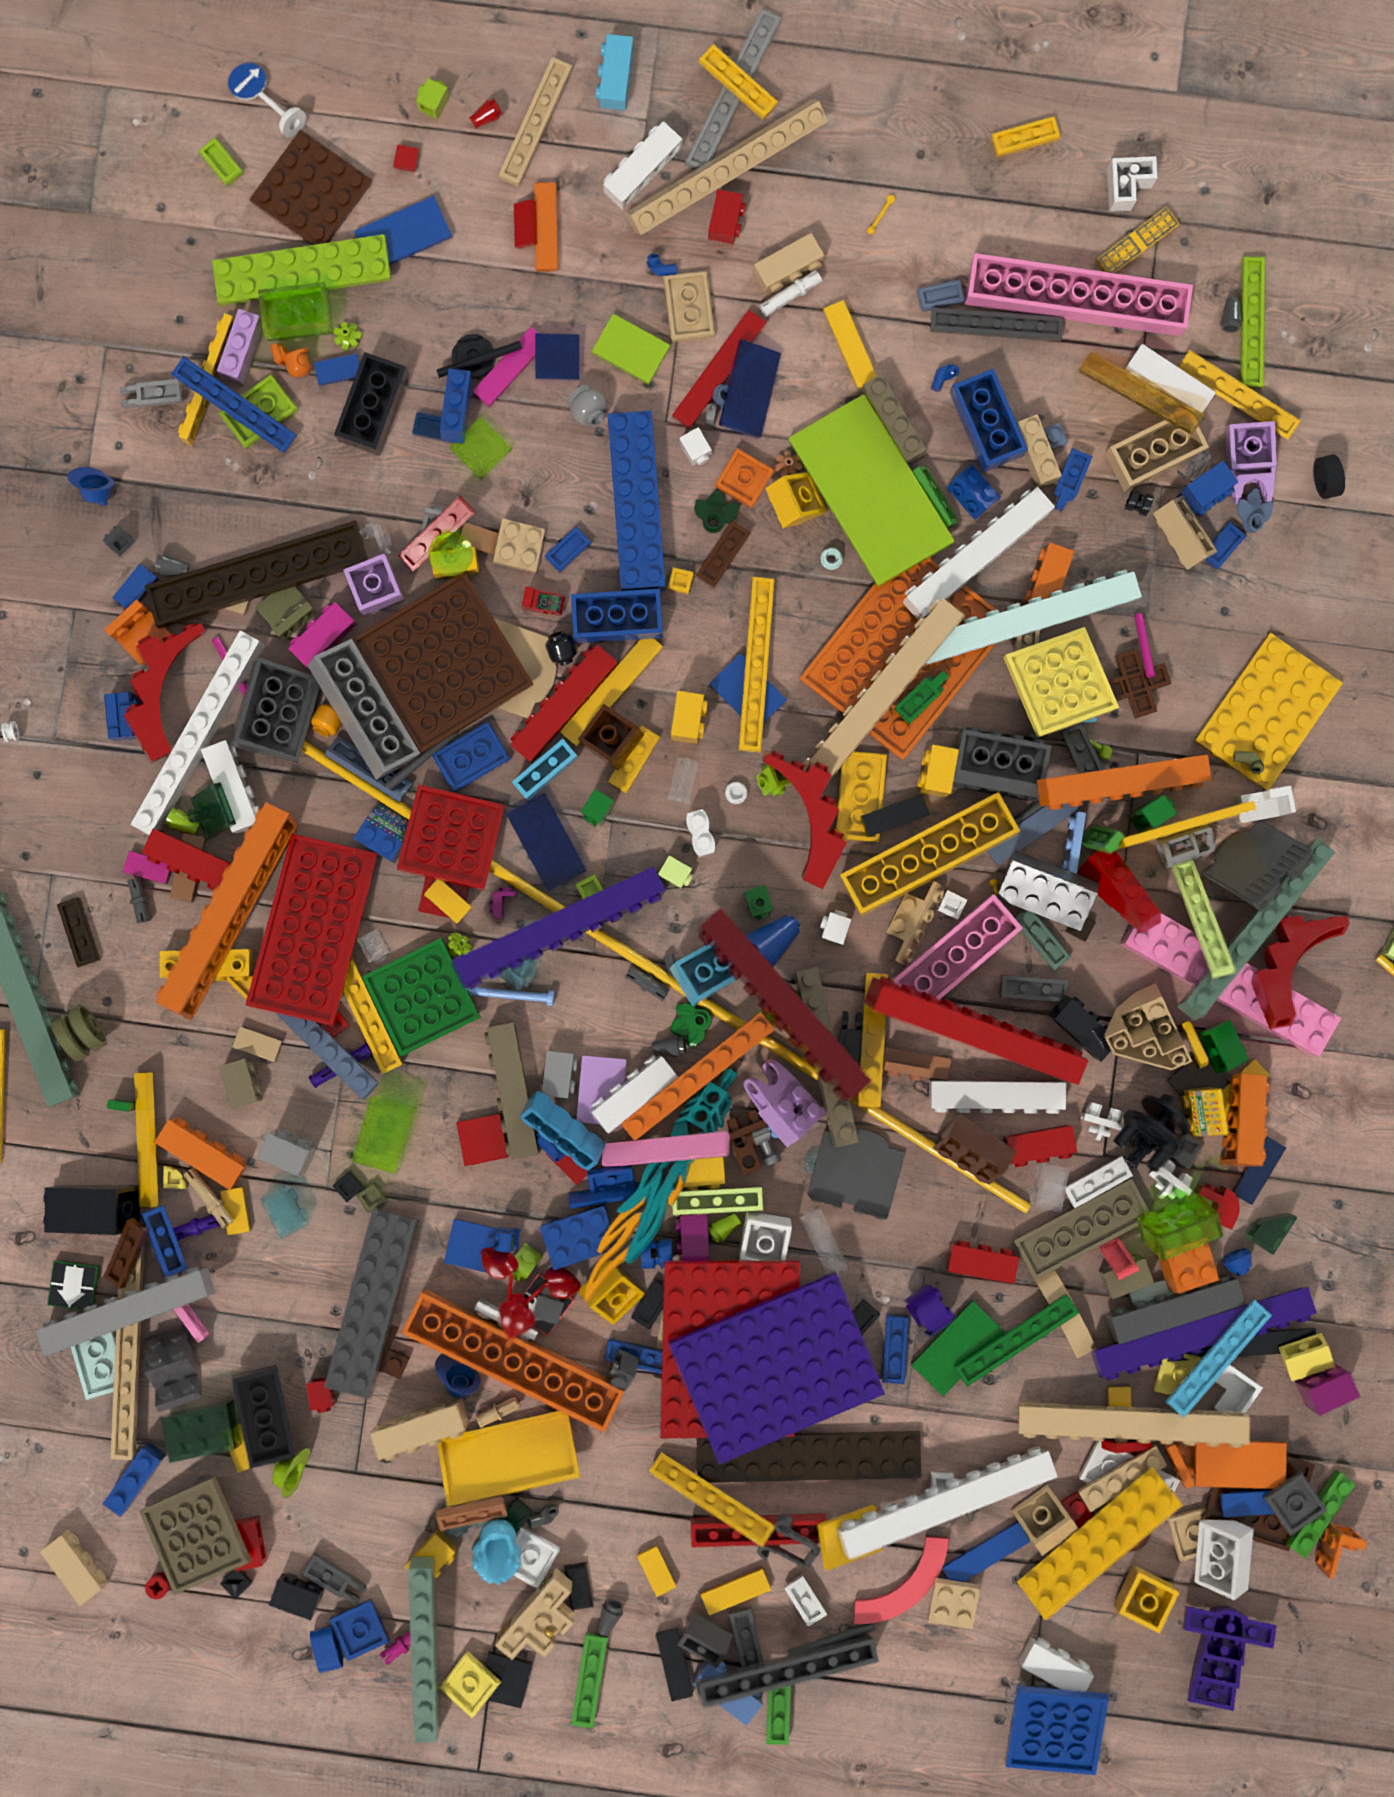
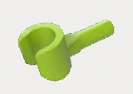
M1090 739L1092 746L1100 750L1098 757L1110 760L1112 754L1111 747L1098 744Z

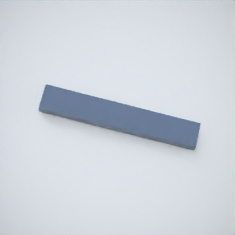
M1085 800L1083 805L1070 807L1069 803L1062 804L1063 808L1049 810V806L1043 807L1017 825L1020 832L1016 837L987 851L997 866L1013 856L1015 850L1019 852L1090 803V800Z

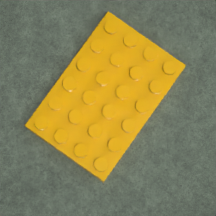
M1269 633L1194 742L1264 791L1269 790L1343 683L1281 639ZM1234 751L1255 752L1264 764L1263 772L1254 774L1244 762H1233Z

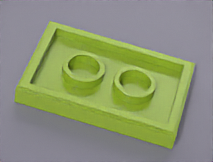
M612 314L592 349V354L649 385L668 353L670 345L621 317Z
M272 374L242 395L243 398L279 423H283L299 411ZM222 410L219 412L245 449L261 439Z

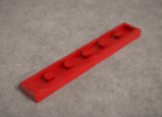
M751 310L746 312L672 414L674 419L688 429H691L712 400L714 389L726 381L766 325L765 320Z

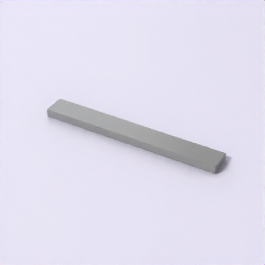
M763 8L735 61L752 79L782 19ZM724 85L685 161V165L694 170L713 159L741 103V100Z

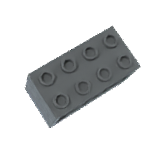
M967 727V729H963L957 734L955 749H959L952 787L993 795L999 792L1004 797L1036 802L1039 800L1037 780L1046 778L1052 745H1046L1045 740L1033 739V741H1025L1024 737L1019 735L1003 737L1001 732L989 731V733H981L979 728ZM976 754H979L982 758L980 762L975 758ZM998 758L1003 761V765H999L997 762ZM1020 762L1023 763L1025 769H1021L1019 766Z

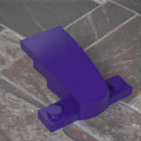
M1185 1606L1182 1629L1201 1633L1193 1664L1187 1701L1234 1711L1236 1689L1240 1687L1241 1666H1244L1245 1643L1274 1649L1277 1625L1250 1620L1229 1606L1212 1607L1210 1611Z

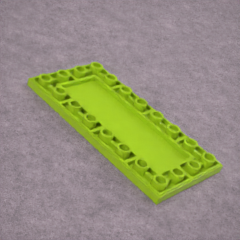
M865 394L788 437V441L877 587L954 544L953 537Z

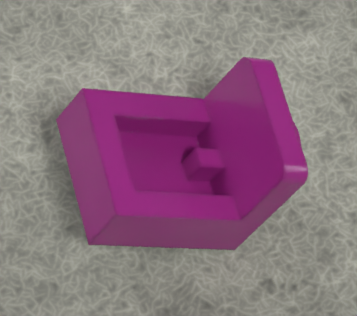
M499 887V892L493 891V901H489V914H493L494 919H504V897H517V892H512V888Z

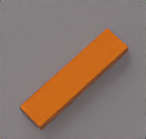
M556 182L534 183L537 223V245H535L536 272L558 271Z

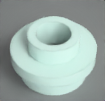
M827 548L822 552L820 560L824 568L835 570L840 567L843 557L838 549ZM834 556L835 562L830 563L827 558Z

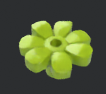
M342 322L341 329L338 327L334 329V334L338 336L334 338L335 344L337 346L342 344V349L346 351L349 350L350 345L356 348L358 346L356 340L362 339L361 332L357 331L358 326L354 323L348 326L347 322Z
M455 932L448 936L450 940L448 943L450 947L449 952L452 956L461 955L462 953L466 954L473 950L472 945L468 943L470 939L466 935L462 938L460 933Z

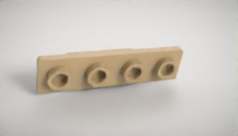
M936 881L933 882L925 900H921L908 893L904 895L886 932L904 941L895 961L905 967L913 960L915 949L918 943L923 940L924 931L928 923L932 921L938 903L944 897L945 888Z

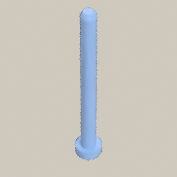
M483 987L467 988L470 995L547 1002V1006H553L555 991L548 990V993Z

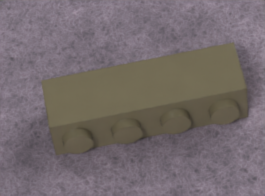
M883 374L863 384L862 395L865 394L906 463L910 465L924 457L926 448Z

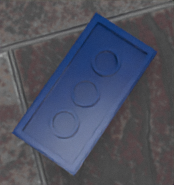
M434 196L354 230L357 238L384 234L387 241L390 265L452 238Z

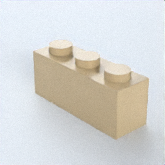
M810 233L755 263L753 272L765 294L771 291L776 293L784 287V284L790 281L794 283V280L797 278L801 279L803 277L802 274L818 270L824 261V254L813 234Z
M1038 414L1018 421L1017 425L1028 448L1024 459L1035 487L1040 489L1058 482L1062 475Z
M1183 495L1173 499L1153 513L1156 523L1163 529L1168 543L1175 549L1179 556V561L1187 570L1217 552Z
M66 1530L40 1551L79 1606L96 1595L108 1584L104 1572L97 1569L93 1563L92 1556L82 1549L79 1545L78 1537L69 1530Z

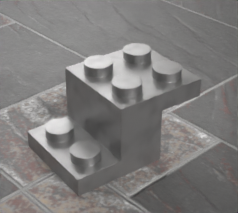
M186 1326L145 1339L144 1374L155 1388V1408L158 1412L202 1398L201 1362L191 1348V1333Z

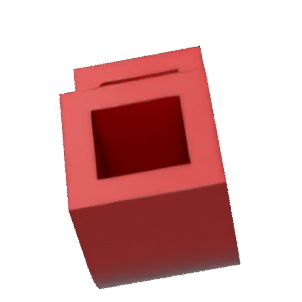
M1207 1183L1205 1186L1197 1184L1194 1192L1213 1201L1206 1218L1232 1230L1240 1213V1204L1236 1195L1224 1186H1221L1218 1191V1188Z

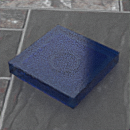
M535 333V379L579 381V334Z

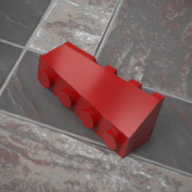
M1097 851L1077 870L1078 875L1098 882L1097 895L1141 934L1161 923L1160 910L1117 851L1111 854Z

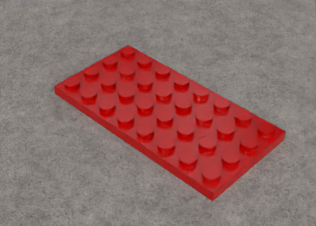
M291 834L245 1006L334 1026L378 860V853Z

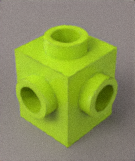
M770 765L762 767L763 771L755 776L763 796L773 794L774 797L782 795L786 792L785 789L792 784L784 775Z

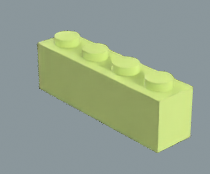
M762 1187L684 1190L680 1192L673 1205V1215L763 1210Z

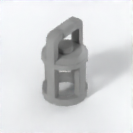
M1203 825L1191 830L1188 829L1177 835L1158 839L1155 842L1158 857L1165 869L1191 859H1198L1200 856L1215 850L1214 833L1209 825ZM1204 833L1207 847L1200 849V840L1195 835ZM1184 844L1186 850L1171 855L1170 848Z

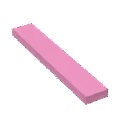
M725 1131L605 1143L602 1165L604 1167L728 1156L730 1134Z

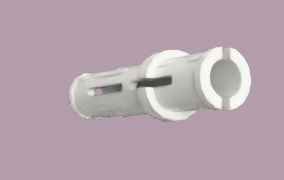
M813 270L805 277L797 278L792 285L759 304L765 317L796 297L804 296L808 290L821 283L822 279L819 273Z

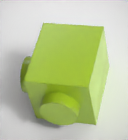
M427 78L425 84H421L418 89L416 103L420 111L438 120L450 98L446 84L437 79L434 81Z

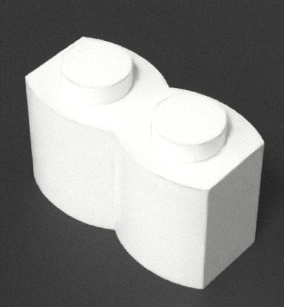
M703 809L687 813L686 823L690 834L693 836L692 846L695 854L699 858L714 854L715 841L709 832L707 814Z

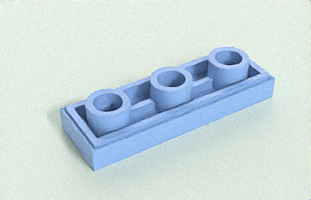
M1076 812L1073 816L1069 817L1068 829H1071L1070 838H1066L1064 845L1067 857L1061 864L1062 869L1077 874L1086 813Z

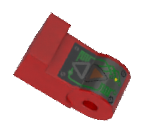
M526 586L522 608L538 613L562 616L566 598L558 594Z

